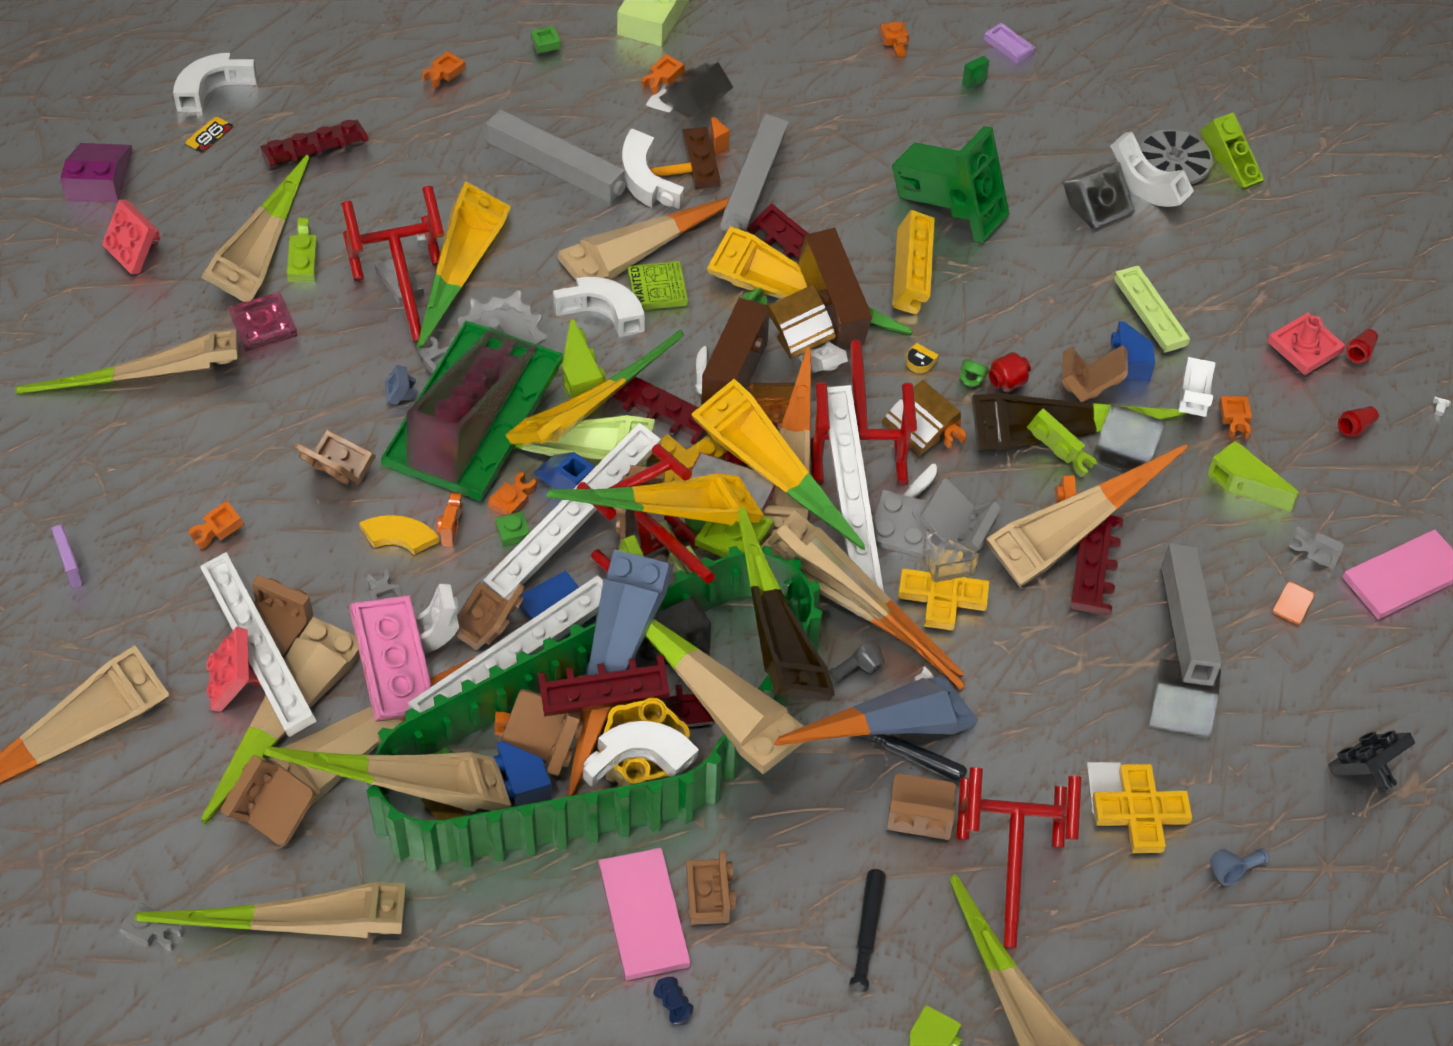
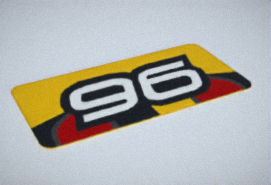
M214 117L187 139L185 144L203 152L231 129L233 125L219 117Z

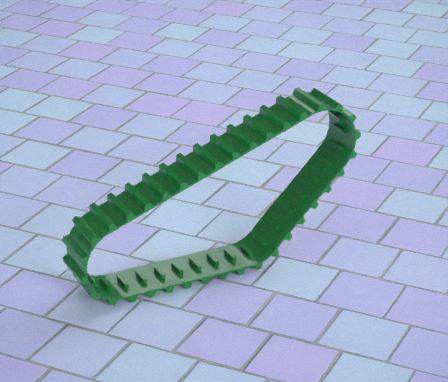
M734 546L729 548L728 556L716 561L707 557L701 559L700 561L715 574L714 580L709 584L705 583L694 572L687 574L680 570L674 573V583L668 585L666 595L654 619L671 630L723 602L736 598L752 597L745 552ZM763 546L762 551L783 595L818 653L822 611L818 609L819 583L807 580L801 572L802 562L799 559L795 558L787 561L773 555L772 547ZM576 623L570 627L569 637L559 642L550 637L543 640L544 649L532 656L523 651L516 654V664L505 670L496 665L489 668V678L477 684L469 679L461 682L462 692L450 698L442 694L434 696V706L421 713L413 708L405 711L406 721L398 724L394 729L382 727L378 732L380 745L375 755L434 754L444 747L495 722L496 712L510 714L520 690L527 689L541 694L538 673H545L546 682L567 679V668L573 669L574 678L585 675L590 662L596 623L586 628ZM646 636L644 637L641 645L649 641V639ZM768 674L758 689L786 707L789 696L774 694L771 678ZM724 734L718 740V743L706 760L698 767L681 775L447 820L427 821L412 818L399 812L391 805L388 796H386V794H389L388 788L367 783L368 789L366 792L375 834L377 837L387 836L389 838L396 859L402 861L410 856L414 859L425 861L429 871H437L441 863L459 861L463 868L472 867L473 860L476 857L490 855L495 862L504 861L507 851L522 849L527 856L535 855L538 845L554 843L558 850L567 849L569 839L585 837L590 844L598 843L601 833L616 831L621 838L629 837L632 827L647 825L652 832L660 831L663 821L678 818L685 824L693 821V812L704 803L715 805L720 798V782L722 779L733 780L736 777L740 754Z

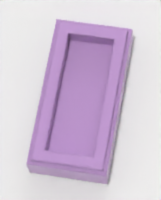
M1002 23L984 33L983 39L1016 64L1034 54L1035 47Z
M60 524L51 527L72 589L82 586L83 581L64 526Z

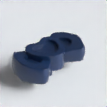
M666 976L659 979L653 993L654 996L661 998L663 1006L670 1010L669 1021L672 1024L687 1022L693 1014L694 1006L689 1003L688 997L683 994L681 986H678L677 978Z

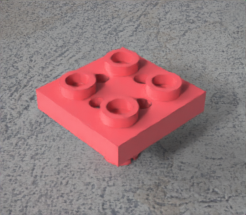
M119 200L102 245L131 274H140L150 246L159 244L160 232L128 200Z
M1308 312L1270 334L1267 341L1304 375L1343 353L1346 346L1323 326L1321 318L1314 315L1311 316Z
M235 627L229 636L222 640L218 649L211 653L207 659L206 669L209 671L207 696L210 697V710L222 712L246 683L262 687L252 666L248 665V629Z

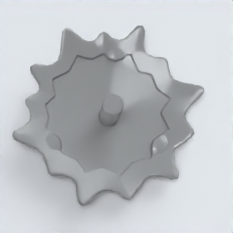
M516 290L505 299L492 296L486 304L471 298L470 313L466 316L458 317L460 328L466 320L536 345L544 342L547 338L545 333L538 330V325L543 315L531 314L532 306L522 303L520 290ZM455 337L450 338L449 341L452 343Z

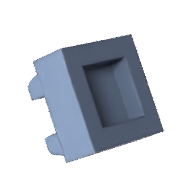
M396 365L385 380L387 403L398 405L401 400H413L418 393L416 389H412L416 379L408 375L407 367Z

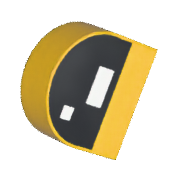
M915 343L907 353L906 366L915 373H926L938 362L939 355Z

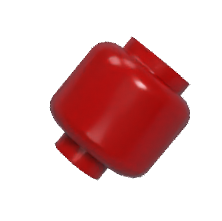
M1010 352L991 363V369L988 371L989 379L997 390L1001 389L1003 392H1011L1028 382V372L1031 371V366L1025 357L1021 358L1017 353Z

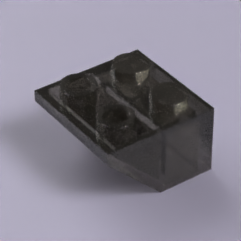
M719 62L711 65L704 63L695 70L690 68L682 73V79L679 82L675 80L665 87L666 92L659 96L661 102L689 118L703 113L734 87Z
M1112 403L1097 441L1093 457L1096 459L1097 464L1121 473H1126L1155 459L1166 422Z

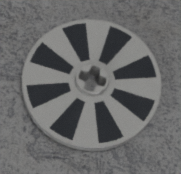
M1173 129L1159 130L1147 135L1139 144L1144 157L1150 164L1166 172L1184 170L1190 184L1204 179L1209 174L1213 164V155L1207 144L1197 136L1185 131Z

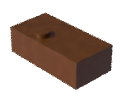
M836 228L805 234L798 265L807 287L813 284L830 317L836 335L830 342L843 350L851 348L850 343L853 340H859L861 345H864L871 324L872 314Z
M739 297L702 374L701 405L733 379L747 389L768 343L769 315L766 312L768 305Z

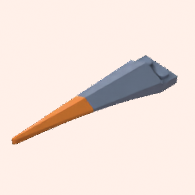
M614 549L607 577L603 579L587 676L598 674L597 664L604 663L605 673L629 670L628 659H634L666 595L674 564ZM612 707L581 712L580 721L584 723L581 734L576 742L568 796L576 795L583 777V768L585 767L583 764L592 754Z
M943 675L929 680L921 678L777 738L774 745L781 746L815 740L875 734L928 733L951 735L974 728L978 719Z

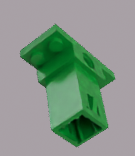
M983 126L960 151L914 142L891 165L899 198L950 208L952 217L970 220V228L975 242L983 243L1010 214L992 127Z

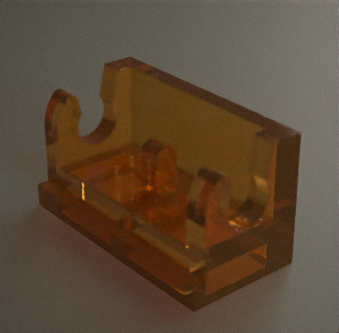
M749 383L748 392L754 397L770 421L782 424L795 383Z

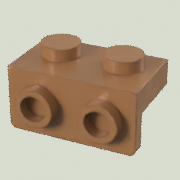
M719 851L718 859L686 861L690 925L729 923L730 910H736L735 890L729 891L728 881H733L732 861L726 862L725 851Z

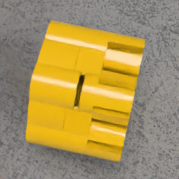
M648 698L644 701L613 707L608 714L607 724L604 729L605 733L625 723L648 721L669 726L679 731L688 739L690 735L688 726L679 720L666 707L664 702L658 698ZM644 758L626 759L618 763L606 774V780L618 782V787L670 777L656 763Z

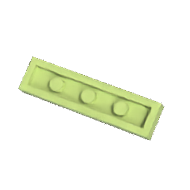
M1139 265L1115 272V282L1164 353L1188 346L1189 336Z

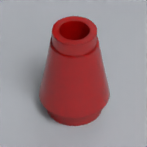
M1366 329L1349 341L1346 345L1348 359L1357 364L1367 362L1372 356L1378 340V334L1372 329Z
M1372 406L1345 411L1338 419V428L1343 435L1356 437L1378 420V411Z

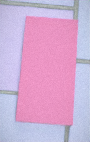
M1434 529L1345 571L1342 578L1379 620L1452 585L1453 549Z
M408 595L351 603L349 609L374 720L378 722L406 717L405 711L408 710V702L432 687L411 597Z
M662 848L599 860V869L625 981L690 968V958Z

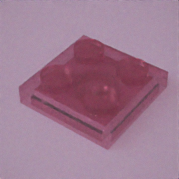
M280 292L228 307L229 315L235 329H237V334L245 352L298 336L295 324Z

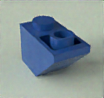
M1119 321L1116 332L1111 334V348L1117 349L1124 345L1128 350V375L1125 380L1150 381L1155 366L1153 343L1126 322Z
M575 452L553 455L534 474L553 489H574L595 466Z
M504 741L497 742L498 755L493 757L499 766L500 772L504 774L506 780L504 781L509 800L512 799L514 807L552 800L551 783L542 758Z

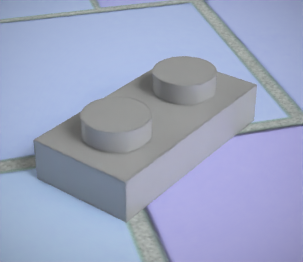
M391 257L375 264V270L398 303L402 305L403 300L393 258ZM407 267L414 298L416 299L424 295V289Z

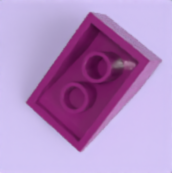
M80 143L65 160L60 177L66 201L118 203L132 152V145Z

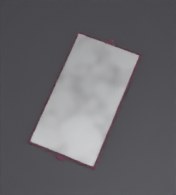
M700 452L693 467L689 468L692 472L691 478L714 473L739 476L763 513L769 500H773V492L776 486L752 468Z

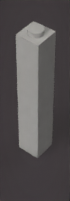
M500 109L485 123L487 143L609 203L625 191L624 169Z
M767 113L764 114L725 208L719 229L728 231L729 227L732 226L745 232L747 231L783 141L789 121Z
M1169 543L1161 567L1182 680L1187 683L1213 686L1222 663L1198 548Z

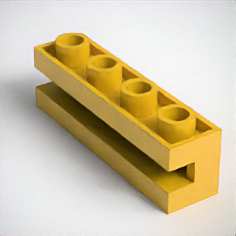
M910 210L897 228L892 307L917 315L921 309V302L926 303L931 293L935 218Z

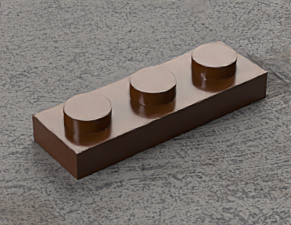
M708 128L682 129V138L688 162L691 163V174L695 189L720 187L721 179Z

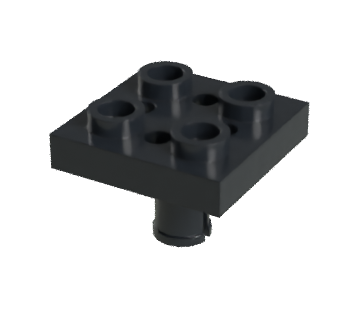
M1395 730L1384 734L1369 732L1359 738L1360 743L1354 747H1347L1337 753L1338 758L1328 764L1333 775L1371 774L1378 790L1382 792L1397 785V781L1394 779L1387 763L1416 743L1410 732L1396 733Z

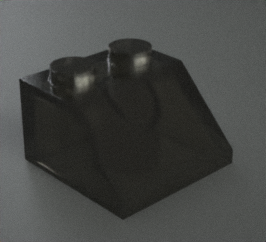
M1120 162L1099 166L1062 182L1070 207L1091 229L1135 211Z
M694 596L656 613L654 617L656 621L710 656L711 621ZM645 636L640 645V655L644 659L656 661V655L661 653ZM664 658V663L670 665Z
M1160 658L1153 679L1148 728L1210 739L1219 697L1221 669H1219L1213 686L1187 683L1182 680L1178 661Z

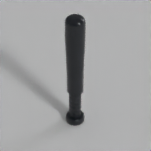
M886 734L861 735L866 739L879 743L886 750L955 783H960V778L966 777L967 768L964 765L892 734L890 736Z
M871 869L866 876L856 946L858 951L854 977H851L849 981V987L857 992H865L869 989L867 972L870 955L874 950L886 883V874L880 869Z

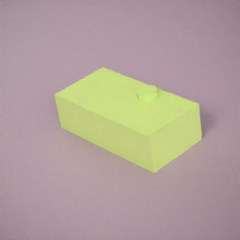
M624 0L617 11V35L662 47L689 0Z

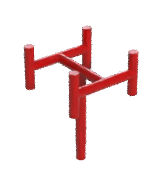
M433 186L422 188L428 215L421 217L422 223L361 235L352 201L341 203L347 231L343 232V237L354 281L364 279L359 253L364 251L363 245L389 240L406 317L414 343H418L421 325L400 238L425 234L432 265H438L440 251L437 238L443 237L445 234Z
M853 340L850 343L851 370L859 439L894 440L897 483L900 486H905L909 483L907 458L911 432L917 430L913 384L904 383L902 385L904 407L901 428L868 429L861 341ZM824 382L816 384L817 411L814 437L811 438L812 477L819 486L824 484L823 455L825 440H829L828 430L830 429L827 384Z
M656 444L652 448V453L661 460L660 462L609 488L641 486V484L670 469L686 481L691 478L692 472L663 446ZM581 482L577 486V489H592L585 482ZM591 504L608 520H612L616 516V510L613 507ZM634 510L641 545L640 549L644 557L665 546L705 583L709 584L714 580L715 574L677 540L684 537L695 548H699L695 546V538L698 534L679 517L665 515L664 520L673 527L671 530L675 535L674 537L651 515ZM594 550L591 558L608 573L611 560L600 550Z
M971 767L969 778H960L956 839L969 840L970 831L979 832L980 812L1011 814L1003 947L1017 948L1024 816L1053 818L1051 847L1064 848L1065 839L1079 840L1082 777L1068 776V794L1067 787L1055 786L1054 805L981 799L983 768Z

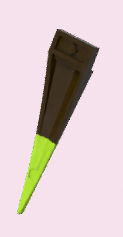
M1004 393L972 396L978 452L1007 451L1044 443L1037 439L1027 428L1043 408L1075 437L1186 414L1179 412L1178 409L1074 402Z
M742 506L738 511L756 623L764 670L770 675L774 694L829 701L835 695L828 667L815 650L791 610L766 560L746 509Z

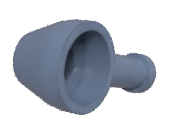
M1260 848L1255 853L1242 858L1226 849H1220L1212 855L1210 863L1218 881L1222 885L1227 886L1240 879L1247 869L1260 864H1267L1270 858L1264 848Z

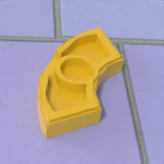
M385 515L359 522L361 531L374 548L383 545H397L408 549L415 555L439 543V536L435 531L413 518Z

